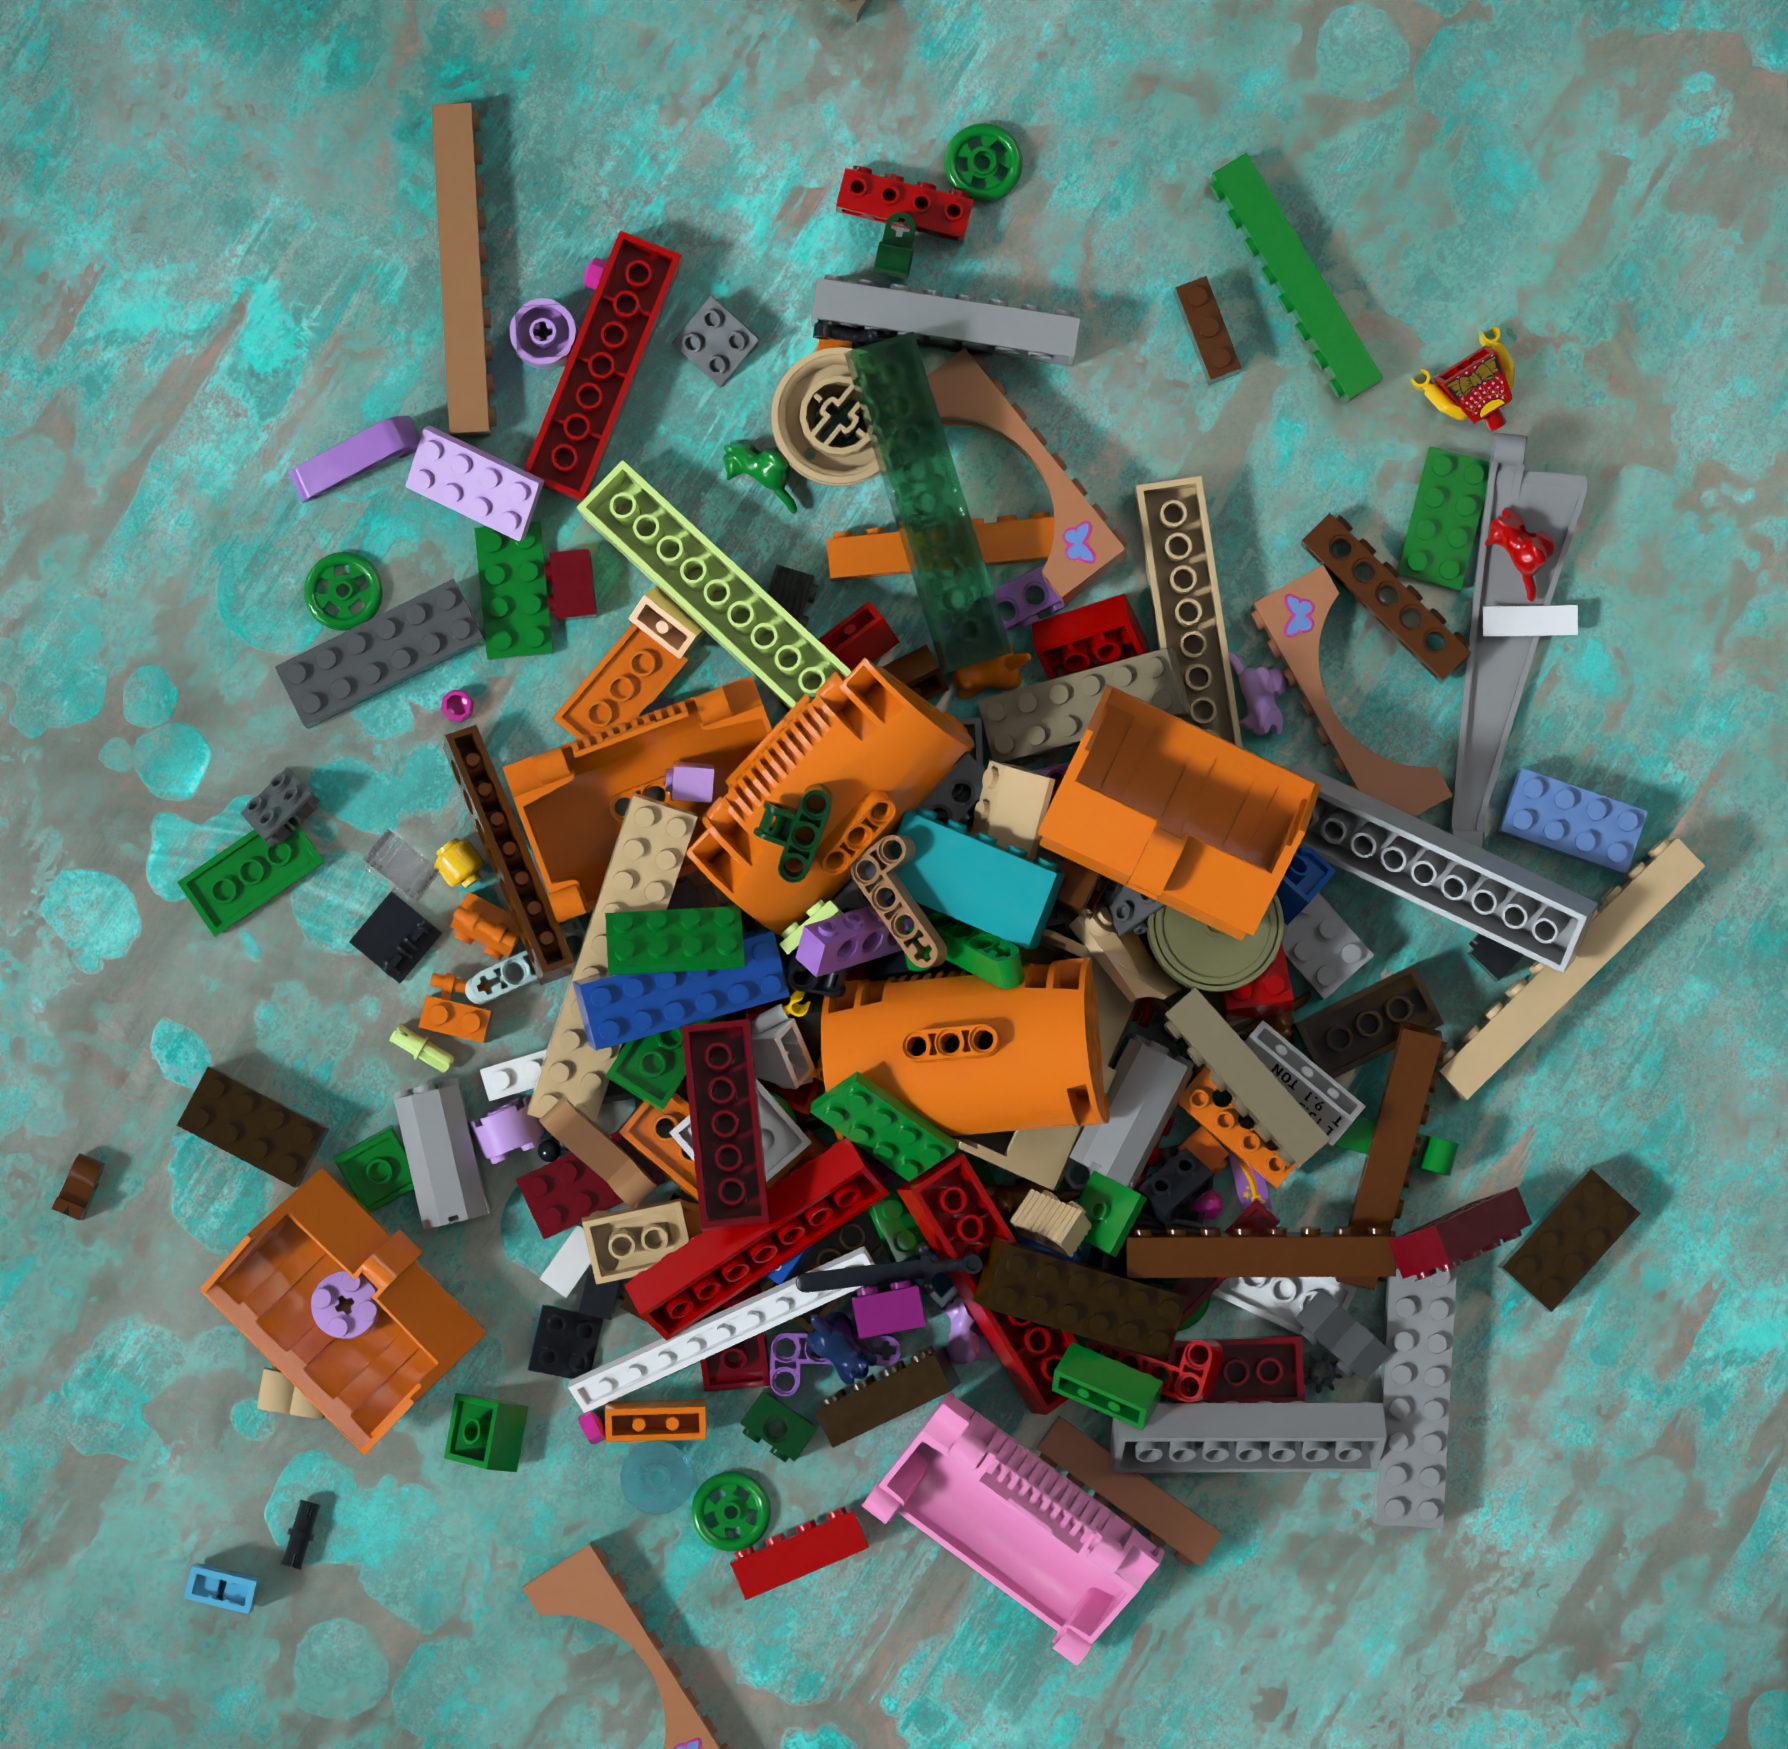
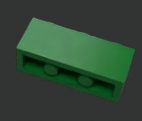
M1071 1342L1054 1371L1052 1391L1143 1430L1160 1402L1163 1381L1156 1379L1151 1374L1126 1366L1118 1360H1113L1096 1353L1088 1347Z

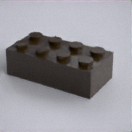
M1415 964L1295 1022L1293 1026L1309 1059L1331 1078L1335 1079L1395 1049L1402 1021L1431 1029L1443 1025L1444 1022Z
M211 1066L207 1067L177 1124L182 1129L294 1188L300 1186L330 1129Z
M1586 1168L1497 1267L1546 1311L1553 1312L1641 1213L1591 1168Z
M868 1208L814 1243L789 1280L865 1246L873 1262H875L885 1251V1248ZM769 1278L760 1290L764 1292L779 1284ZM843 1296L793 1319L808 1333H811L815 1329L811 1322V1316L818 1315L824 1319Z
M933 1345L926 1347L910 1357V1363L905 1365L902 1359L881 1371V1377L876 1379L874 1374H871L850 1386L852 1391L846 1393L844 1388L821 1400L823 1406L815 1411L832 1448L936 1399L958 1386L961 1381L944 1347L934 1350Z

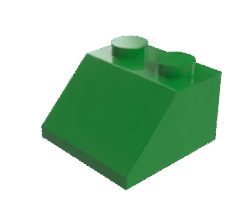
M455 1393L444 1459L487 1470L517 1472L528 1406Z

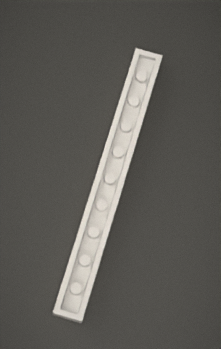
M865 1246L806 1273L875 1265ZM797 1277L690 1325L668 1341L664 1338L659 1339L569 1381L568 1388L582 1411L586 1413L863 1286L805 1293L799 1291L796 1287Z

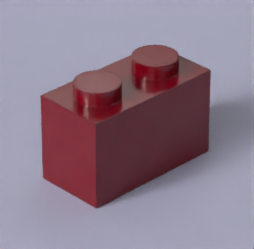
M580 549L549 553L550 561L544 562L546 582L552 581L554 593L548 595L549 613L556 614L558 622L597 618L590 550Z

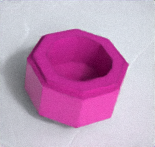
M597 257L590 261L583 278L586 288L596 291L607 261Z
M451 690L442 698L441 711L449 721L463 722L472 715L474 702L466 691Z
M1212 1189L1191 1207V1210L1205 1212V1220L1215 1219L1223 1210L1222 1197Z
M590 1410L579 1415V1424L591 1445L605 1440V1426L601 1418L594 1411Z

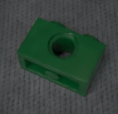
M764 1389L740 1422L745 1427L742 1431L744 1435L756 1443L763 1439L773 1446L770 1452L784 1462H787L789 1458L795 1462L818 1429V1426ZM781 1419L785 1422L787 1431L783 1436L773 1437L770 1435L767 1426L771 1420Z

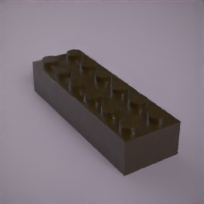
M994 1236L973 1300L989 1310L1167 1361L1188 1297L1170 1287L1139 1278H1127L1125 1274Z

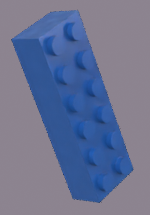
M763 928L743 934L745 968L608 975V972L572 981L589 1047L597 1051L790 997L774 931Z

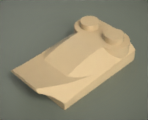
M1105 901L1098 903L1090 920L1078 916L1069 925L1131 1003L1144 997L1165 999L1182 990L1148 954L1144 944L1134 931L1129 930L1123 936H1118Z
M682 1199L639 1206L635 1209L628 1208L613 1212L605 1210L596 1211L589 1217L582 1218L596 1285L634 1277L639 1272L646 1271L661 1261L666 1254L674 1252L687 1244L695 1235L703 1233L700 1223L699 1204Z

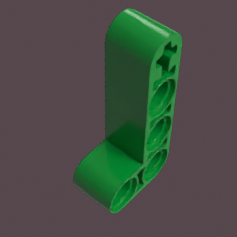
M941 912L927 917L947 947L946 960L1002 989L1015 988L1024 982L1025 975L1019 948L1016 945ZM914 926L907 929L906 932L910 934L914 930ZM927 946V952L924 954V957L931 958L929 953L932 951V948ZM904 952L907 967L910 970L924 971L931 968L915 966Z
M1357 1117L1333 1146L1367 1154L1375 1122ZM1417 1133V1136L1421 1137L1420 1148L1417 1157L1411 1156L1408 1166L1451 1176L1459 1144Z

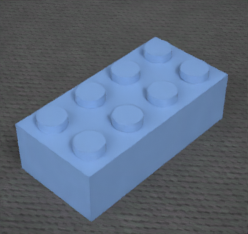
M1521 768L1517 770L1496 833L1622 876L1628 872L1648 811Z

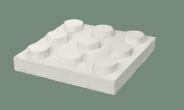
M756 1079L767 1182L812 1142ZM689 1114L669 1133L694 1161Z

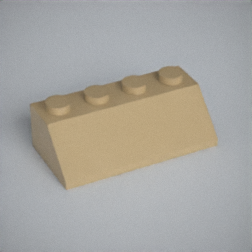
M990 760L988 768L983 774V788L980 800L974 809L975 819L971 834L978 836L979 832L989 834L998 839L997 845L1007 849L1009 844L1028 851L1026 857L1035 860L1041 836L1037 835V832L1048 811L1056 779L1024 767Z

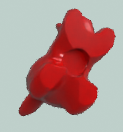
M1505 507L1502 511V516H1498L1490 522L1488 538L1484 544L1485 546L1497 544L1505 548L1514 566L1522 574L1528 600L1534 602L1537 589L1533 576L1546 564L1547 558L1553 555L1554 543L1551 536L1544 531L1527 532L1521 517L1512 509Z

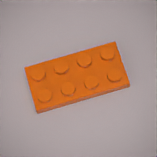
M633 623L559 709L553 719L578 740L637 718L646 706L656 701L689 660L685 656L682 659H678Z

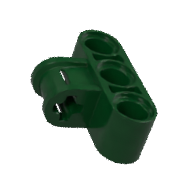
M897 212L888 218L883 239L879 242L874 272L908 279L914 253L912 246L916 232L915 222L909 214ZM900 218L905 219V224L910 227V231L903 232L902 237L896 236V230L891 229L892 224L898 223Z
M813 784L807 787L802 795L798 809L774 801H764L763 807L765 811L759 827H755L753 833L764 840L784 846L779 860L778 871L779 875L787 882L797 883L802 881L810 870L832 808V793L823 784ZM818 794L824 797L826 805L821 809H814L810 807L807 799L811 795ZM776 816L774 826L771 828L770 825L773 817ZM808 826L813 829L815 836L808 841L801 840L797 836L796 830L799 827ZM793 857L798 858L804 867L798 872H791L786 868L785 861Z

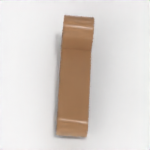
M888 835L862 853L853 862L851 867L852 877L911 962L920 968L937 967L946 960L947 947L896 874L913 860L916 846L908 836ZM895 841H898L902 847V854L898 859H895L891 853V847ZM869 861L873 862L876 867V873L872 879H869L865 873V867ZM889 888L895 894V901L892 906H888L884 900V894ZM907 916H910L914 921V930L910 934L903 927L904 919ZM927 946L932 948V951L929 953L931 958L924 957V954L927 952Z
M564 1096L539 1120L551 1135L602 1177L614 1192L632 1209H635L657 1186L643 1166L624 1147Z

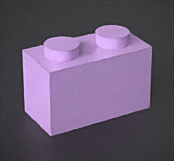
M674 761L673 769L667 768L665 791L672 792V800L712 802L714 764Z

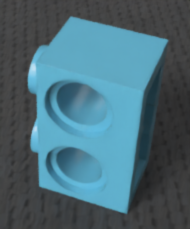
M195 1563L191 1566L184 1599L250 1614L254 1611L261 1578Z

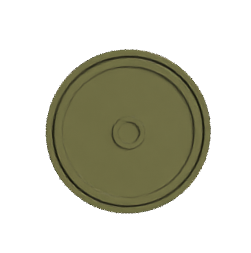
M1276 892L1254 936L1246 934L1242 941L1167 905H1164L1147 917L1149 944L1154 957L1163 970L1180 984L1191 989L1196 987L1198 991L1209 993L1235 990L1247 985L1260 976L1274 960L1281 945L1284 929L1282 907Z

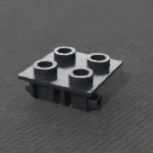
M391 891L349 942L379 966L388 976L401 984L441 936L442 932Z
M542 1305L528 1370L574 1379L591 1371L603 1318L561 1309L552 1305Z

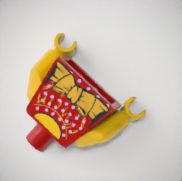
M1496 326L1491 328L1495 339H1487L1484 332L1481 331L1479 342L1483 347L1434 377L1433 379L1436 383H1431L1430 374L1426 369H1420V372L1427 378L1423 384L1416 383L1411 377L1412 386L1418 391L1425 390L1424 395L1439 411L1457 420L1467 419L1472 423H1477L1483 419L1490 431L1496 430L1506 423L1500 408L1511 402V390L1514 387L1515 363L1505 345L1499 343L1501 333Z

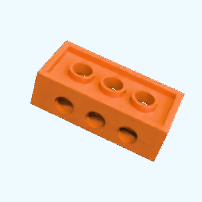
M1205 1066L1183 1091L1177 1105L1277 1189L1293 1171L1295 1166L1292 1165L1288 1168L1276 1155L1278 1150L1271 1151L1267 1149L1264 1145V1140L1253 1128H1242L1238 1123L1239 1113L1231 1103L1227 1107H1218L1214 1104L1212 1095L1218 1089L1209 1080L1208 1077L1211 1072Z
M675 1092L663 1112L642 1100L615 1134L698 1202L695 1162L683 1156L682 1147L671 1135L667 1138H662L656 1132V1125L661 1119L669 1121L672 1129L690 1114L689 1103Z

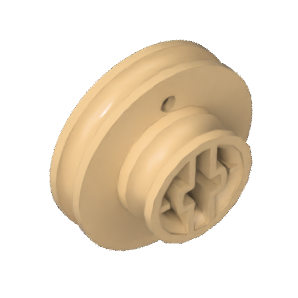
M836 347L822 349L800 359L783 376L773 397L771 423L774 439L780 453L799 474L811 481L827 486L842 487L856 485L880 474L897 456L907 429L906 399L895 375L877 358L852 348ZM851 400L854 401L856 404L847 414V422L850 426L846 428L840 423L824 441L821 436L831 425V415L829 413L833 410L839 415ZM819 409L820 422L815 426V416ZM861 413L864 417L862 430L859 428V415ZM856 434V439L852 443L843 446L836 445L840 438L846 442ZM807 449H811L816 454L811 460L806 459L804 456Z

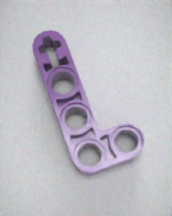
M394 416L377 423L289 471V475L302 503H306L325 495L390 459L403 458L416 452L420 436L410 416Z
M782 1332L772 1341L770 1384L773 1391L780 1396H791L799 1388L801 1364H832L829 1359L812 1355L806 1341L808 1332ZM854 1333V1338L866 1348H868L866 1340H874L872 1347H882L883 1341H890V1347L896 1348L895 1353H890L889 1359H883L882 1353L873 1352L877 1357L875 1366L892 1365L899 1359L901 1354L900 1343L892 1335L883 1334L859 1339V1335ZM783 1338L793 1340L796 1345L794 1354L788 1357L780 1355L776 1347L778 1341ZM786 1371L794 1376L795 1384L791 1389L783 1390L777 1386L776 1376L779 1373Z

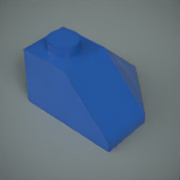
M1300 847L1296 850L1276 890L1282 907L1284 923L1287 926L1311 902L1336 872L1312 848Z

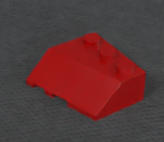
M1125 593L1032 623L1034 650L1049 680L1151 652L1147 638Z

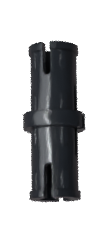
M300 1499L293 1528H289L287 1533L290 1535L281 1564L289 1567L292 1564L293 1568L302 1570V1563L308 1543L313 1541L314 1535L311 1533L321 1505L312 1502L310 1504V1502Z

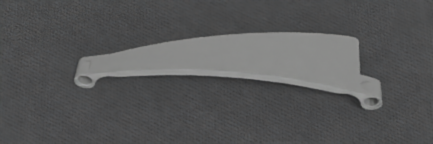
M1497 432L1494 434L1475 574L1468 635L1470 646L1467 648L1471 654L1465 663L1450 834L1480 848L1483 846L1486 811L1540 636H1483V607L1550 606L1588 488V479L1585 476L1524 470L1528 436ZM1505 507L1512 509L1521 517L1527 532L1544 531L1551 536L1554 543L1553 555L1547 558L1546 564L1533 576L1537 589L1534 602L1528 600L1522 574L1514 566L1505 548L1497 544L1485 546L1484 544L1488 538L1490 522L1496 519V517L1502 516V511Z

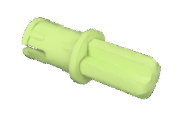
M402 1023L397 1026V1031L394 1030L389 1041L414 1055V1060L421 1059L442 1073H446L454 1062V1057L429 1042L430 1038L428 1036L423 1038L406 1028Z

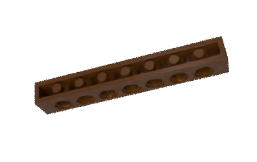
M477 725L445 735L443 750L540 985L571 975L575 963L560 925L556 920L548 896Z

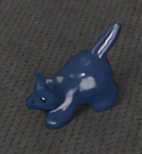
M833 1312L827 1321L818 1315H812L811 1322L816 1330L808 1333L806 1338L807 1345L811 1351L823 1358L829 1359L835 1367L838 1376L846 1385H852L854 1378H865L869 1372V1366L876 1364L877 1357L871 1350L854 1338L850 1319L841 1312Z

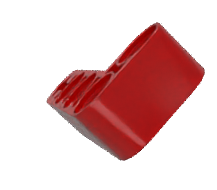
M1211 1339L1191 1341L1184 1350L1181 1363L1169 1359L1166 1361L1097 1340L1087 1345L1088 1348L1096 1353L1101 1354L1103 1349L1104 1354L1117 1356L1115 1360L1122 1362L1126 1366H1129L1131 1358L1134 1357L1138 1361V1371L1151 1374L1159 1380V1372L1162 1368H1165L1169 1378L1167 1383L1163 1384L1161 1394L1184 1402L1204 1401L1211 1396L1223 1360L1221 1345ZM1202 1346L1206 1347L1209 1353L1208 1360L1205 1363L1199 1358V1350ZM1193 1378L1199 1384V1391L1196 1395H1193L1189 1389V1383Z

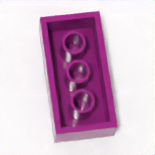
M910 1280L891 1282V1287L878 1289L877 1284L858 1288V1294H852V1304L859 1339L926 1326L918 1283H911Z

